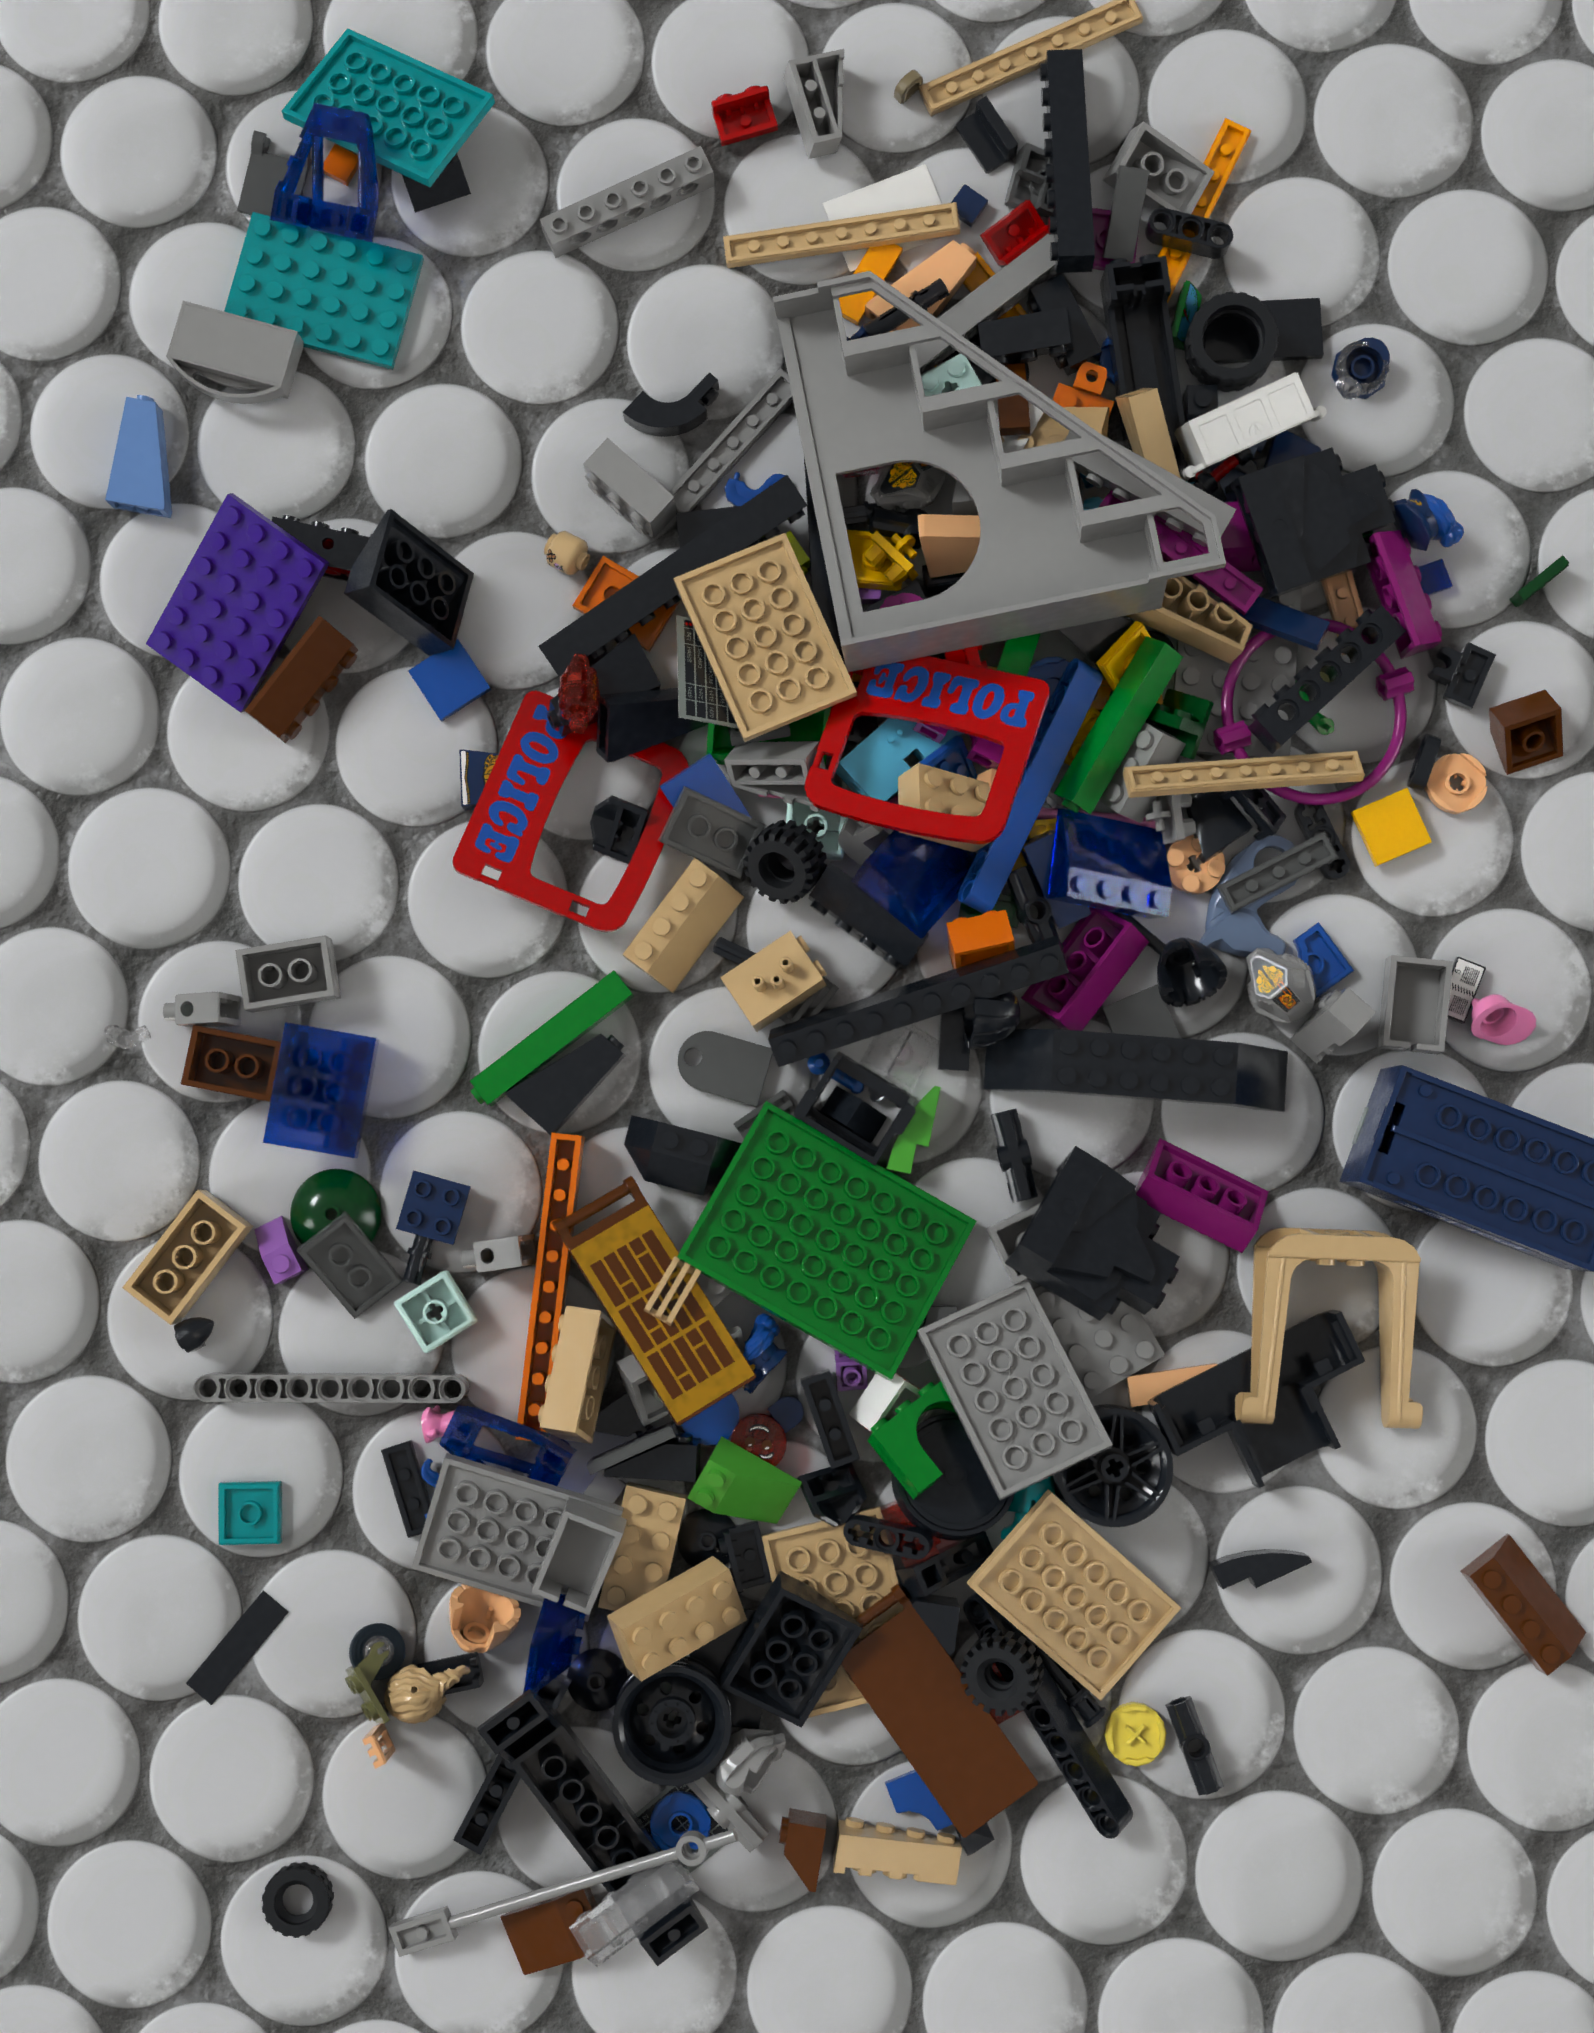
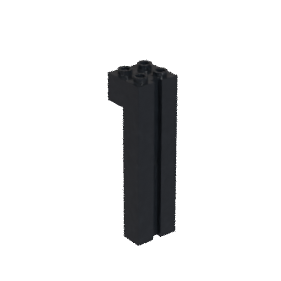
M1157 254L1144 255L1139 258L1140 262L1130 263L1126 258L1115 259L1110 264H1106L1100 281V289L1109 339L1112 370L1115 378L1116 397L1142 388L1158 389L1180 473L1188 464L1174 434L1176 429L1185 424L1167 303L1171 293L1166 256L1157 257ZM1119 411L1123 444L1125 448L1132 451V447Z

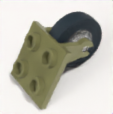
M383 1623L367 1625L355 1634L349 1648V1658L352 1666L346 1669L349 1676L345 1678L352 1693L360 1694L364 1701L360 1706L369 1721L373 1720L381 1724L387 1723L390 1719L372 1690L371 1684L373 1680H383L394 1675L402 1666L406 1654L405 1643L401 1634L392 1626Z

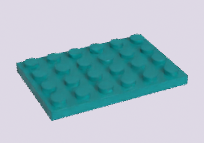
M347 28L281 112L285 120L431 187L495 104L494 95Z
M252 212L224 312L298 331L305 348L393 370L424 258L421 254Z

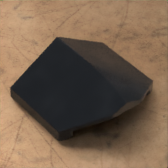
M613 795L596 805L590 821L593 850L629 864L648 821L649 810Z
M851 1462L833 1469L828 1467L797 1477L802 1482L800 1488L813 1516L833 1527L845 1525L855 1516L867 1499Z

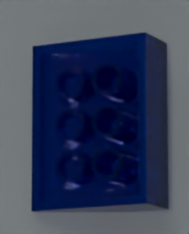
M1062 808L1058 809L1047 899L1146 919L1169 917L1172 883L1162 831L1156 832L1154 828L1081 812L1076 813Z
M894 830L865 860L851 881L922 940L958 899V892L976 856V852Z
M285 1022L263 1143L358 1159L379 1039Z

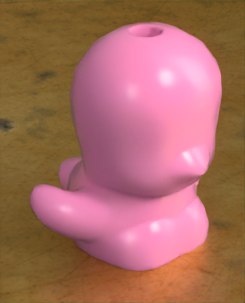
M436 1405L432 1409L427 1407L422 1413V1431L426 1443H430L439 1437L445 1441L463 1440L473 1430L472 1418L465 1410H453L441 1414L440 1406Z

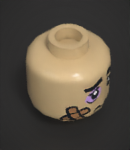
M567 531L552 534L544 548L547 563L567 575H573L579 570L583 571L590 560L587 542Z

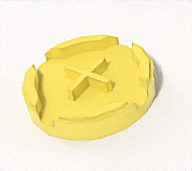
M1129 1702L1122 1704L1111 1712L1105 1722L1104 1737L1106 1745L1114 1757L1126 1765L1141 1766L1149 1764L1156 1759L1155 1757L1162 1752L1165 1746L1167 1733L1164 1722L1153 1708L1144 1703Z

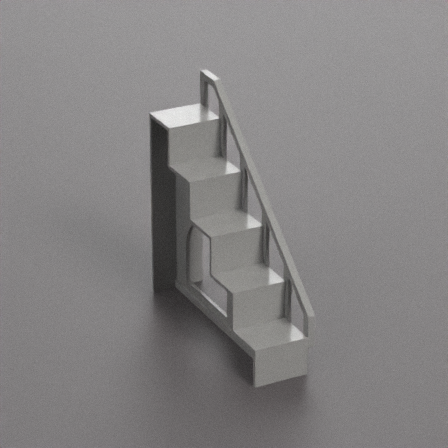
M871 271L817 282V288L773 297L840 643L848 672L1162 608L1167 579L1225 568L1226 560L1216 515ZM873 291L920 324V326L847 341L839 298ZM941 339L999 381L925 397L915 344ZM1020 395L1079 438L1004 453L993 400ZM1099 451L1159 495L1084 510L1073 456ZM902 462L923 463L950 474L968 491L979 515L980 541L977 553L970 567L954 585L931 598L863 612L836 476ZM1174 509L1184 511L1203 525L1209 553L1163 562L1153 514Z

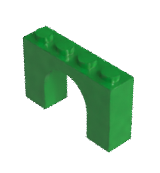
M941 1381L936 1385L930 1382L918 1392L920 1397L911 1403L908 1399L894 1410L897 1415L889 1421L885 1417L871 1427L873 1433L867 1440L913 1500L935 1484L943 1475L921 1447L916 1431L919 1417L927 1411L945 1409L956 1413Z

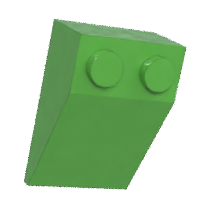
M721 1436L687 1498L715 1514L777 1524L802 1482Z

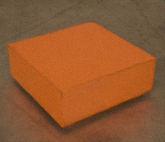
M334 144L320 169L322 173L348 186L362 160L359 156Z

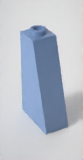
M137 395V398L126 397L105 500L115 509L171 518L172 506L163 411L151 397Z

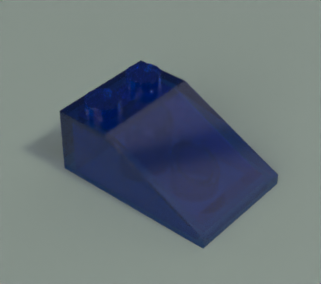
M560 1594L557 1603L544 1598L530 1644L523 1694L529 1689L535 1693L571 1666L573 1655L579 1656L583 1637L577 1636L578 1629L583 1630L586 1614L564 1606L566 1594Z

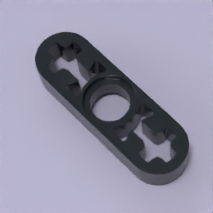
M1298 803L1294 810V816L1305 840L1314 837L1317 831H1325L1328 833L1330 842L1335 847L1336 854L1339 857L1334 861L1342 863V866L1339 868L1340 873H1337L1336 870H1329L1328 866L1332 862L1322 866L1320 870L1323 876L1330 880H1338L1344 877L1350 869V861L1323 805H1307L1308 808L1314 807L1316 809V812L1313 814L1315 823L1320 820L1323 822V825H1318L1310 831L1308 826H1311L1313 822L1309 816L1304 817L1302 815L1307 804Z
M865 1515L853 1516L843 1529L845 1539L853 1546L914 1560L924 1558L933 1547L931 1534L921 1528ZM857 1524L865 1532L861 1537L857 1536V1531L853 1529ZM875 1527L876 1530L874 1531V1533H870ZM885 1529L892 1531L896 1537L895 1544L889 1545L884 1543L881 1539V1531ZM916 1537L919 1538L920 1544L924 1545L920 1550H917L916 1544L912 1543ZM903 1540L908 1541L902 1547L900 1546Z

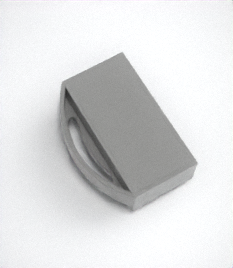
M183 301L166 357L182 378L200 392L226 402L253 404L271 401L280 397L288 399L304 342L298 331ZM197 374L226 387L253 389L259 392L248 394L220 392L202 385L194 377Z

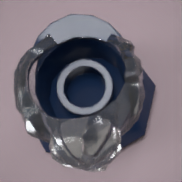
M1373 337L1363 338L1346 345L1343 350L1336 354L1331 376L1336 382V388L1343 399H1367L1385 386L1390 363V354L1387 346L1379 339Z

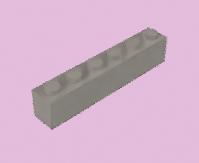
M1069 431L1064 441L1079 437ZM1107 438L1216 515L1221 538L1236 511L1235 508ZM1099 451L1073 456L1075 471L1085 475L1086 481L1093 486L1101 488L1103 485L1112 490V495L1120 501L1128 502L1129 500L1133 501L1159 495ZM1181 509L1153 514V517L1157 515L1166 520L1165 524L1172 530L1177 532L1184 530L1193 535V541L1207 547L1203 525Z

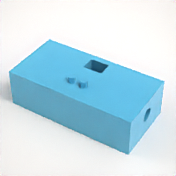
M888 718L839 762L836 773L854 793L889 802L898 794V777L911 768L905 762L910 755L914 754L919 761H922L954 736L962 737L964 733L948 730L939 744L914 731L913 728L916 722Z

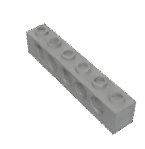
M699 146L541 218L540 222L543 233L555 258L560 257L715 186L714 173L702 147Z

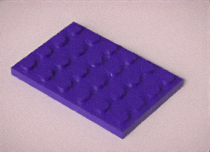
M233 493L227 494L146 645L240 713L245 712L244 710L253 700L330 563Z

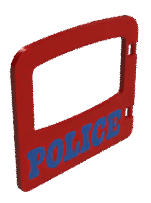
M930 656L848 672L851 680L853 674L862 675L858 688L855 687L857 696L832 706L817 747L816 756L806 777L805 791L808 800L819 809L900 832L979 845L992 842L1002 834L1009 818L1050 696L1048 684L1044 680ZM864 715L906 720L958 731L1002 745L1004 751L982 813L978 816H963L928 811L875 799L835 786L833 778L855 719ZM824 755L832 757L828 770L819 768Z
M530 691L525 695L453 856V868L463 876L490 885L499 891L562 917L577 921L596 931L605 933L616 931L627 922L652 874L664 846V843L658 841L673 807L659 787L640 841L617 888L607 903L597 904L535 878L530 870L543 829L560 789L584 745L590 741L597 742V722L562 737L557 728L553 729L547 718L550 700L554 697L540 691ZM660 743L629 755L660 769L662 773L660 785L689 767L683 753L665 743ZM485 866L502 872L498 881L482 874ZM572 902L589 908L586 917L569 910Z

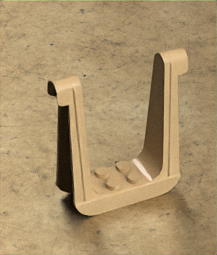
M1282 1227L1271 1229L1261 1235L1253 1246L1250 1392H1240L1235 1397L1236 1421L1241 1420L1242 1423L1273 1424L1290 1283L1295 1268L1305 1260L1316 1261V1264L1335 1265V1260H1337L1338 1262H1346V1265L1365 1266V1261H1372L1378 1273L1382 1424L1384 1428L1419 1429L1422 1424L1423 1407L1420 1403L1409 1398L1419 1265L1421 1262L1416 1249L1405 1240L1390 1237L1385 1233L1367 1230Z

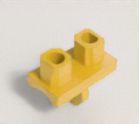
M878 531L870 537L873 544L868 548L864 556L876 569L887 558L893 562L883 574L895 587L907 578L913 581L919 575L914 570V565L904 557L907 555L910 559H914L918 554L912 548L916 541L912 535L908 534L901 538L895 533L891 537V541L896 544L895 547Z

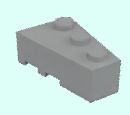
M844 49L789 60L785 70L784 82L808 159L836 153L842 139Z
M1146 720L1101 796L1100 802L1118 814L1142 823L1156 796L1129 798L1123 777L1124 767L1174 764L1186 744Z
M819 741L753 742L736 745L724 759L731 786L762 796L772 794L784 798L783 802L793 804L795 801L810 806L812 811L819 812L821 809L815 807L808 800L805 791L806 777L816 756ZM822 759L819 768L826 769L824 759Z
M1347 987L1340 991L1335 989L1332 993L1323 994L1315 1002L1312 1008L1315 1010L1314 1013L1290 1038V1041L1317 1064L1325 1054L1329 1055L1334 1051L1332 1046L1335 1043L1340 1047L1354 1037L1376 1011L1350 988Z

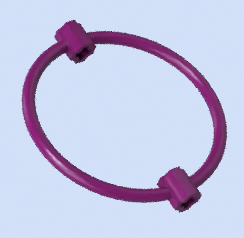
M1321 618L1330 622L1328 631L1338 635L1348 627L1352 631L1355 629L1342 622ZM1260 631L1246 643L1243 652L1231 663L1228 669L1221 695L1223 727L1213 731V741L1221 755L1232 752L1236 759L1250 758L1244 749L1252 745V735L1248 725L1243 720L1234 722V690L1244 664L1261 645L1275 637L1272 634ZM1362 635L1364 642L1371 644L1370 639L1366 635ZM1384 652L1374 660L1383 672V674L1376 677L1375 687L1377 693L1384 701L1393 699L1395 719L1392 738L1384 757L1363 781L1348 788L1329 793H1308L1289 787L1264 789L1296 803L1329 805L1350 800L1372 788L1389 771L1403 744L1407 722L1405 694L1414 691L1415 680L1412 672L1406 666L1395 670Z

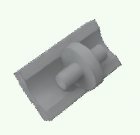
M1191 794L1157 796V801L1152 802L1153 813L1146 814L1145 818L1148 822L1155 821L1156 832L1162 831L1163 844H1172L1196 834L1195 821L1193 818L1183 819L1181 809L1191 807Z

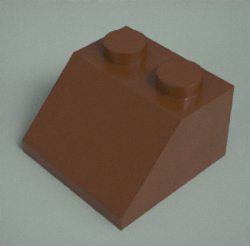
M1546 690L1489 708L1490 733L1507 775L1563 756L1561 707Z
M789 1808L788 1817L782 1816L779 1843L784 1844L785 1857L810 1892H816L826 1834V1814Z

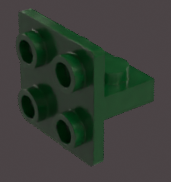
M1167 689L1163 704L1156 703L1147 719L1156 722L1155 725L1184 742L1186 745L1180 756L1193 760L1197 754L1214 703L1190 694Z

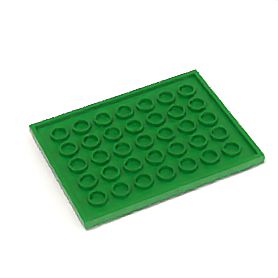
M766 1101L677 1258L683 1263H688L692 1268L700 1270L701 1274L891 1381L977 1221L880 1165L871 1164L820 1131Z

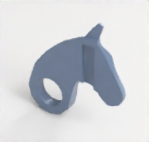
M1279 835L1268 836L1259 841L1255 840L1231 859L1219 883L1213 889L1207 909L1205 934L1200 939V943L1208 948L1212 947L1224 953L1244 958L1256 948H1269L1276 955L1285 954V941L1265 928L1257 914V909L1268 900L1294 886L1297 880L1231 914L1216 887L1254 868V860L1260 850L1274 848L1283 853L1295 847L1293 842Z

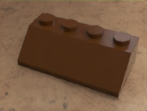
M319 615L244 711L284 743L289 739H294L301 731L302 725L300 724L307 715L312 716L319 708V700L325 692L329 693L335 688L339 681L337 677L344 668L348 669L353 665L357 658L356 653L358 649L350 640Z
M1508 1533L1460 1571L1537 1670L1548 1676L1572 1657L1586 1631Z

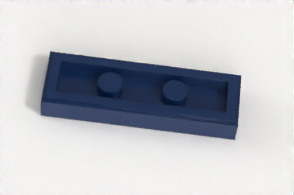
M1259 596L1245 615H1242L1237 610L1235 611L1252 624V628L1315 651L1318 650L1330 625L1329 621Z

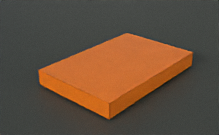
M602 556L572 606L577 611L585 614L639 576ZM680 601L667 610L664 605L655 610L654 613L657 617L644 626H641L638 622L629 628L631 633L636 635L642 649L648 652L651 651Z

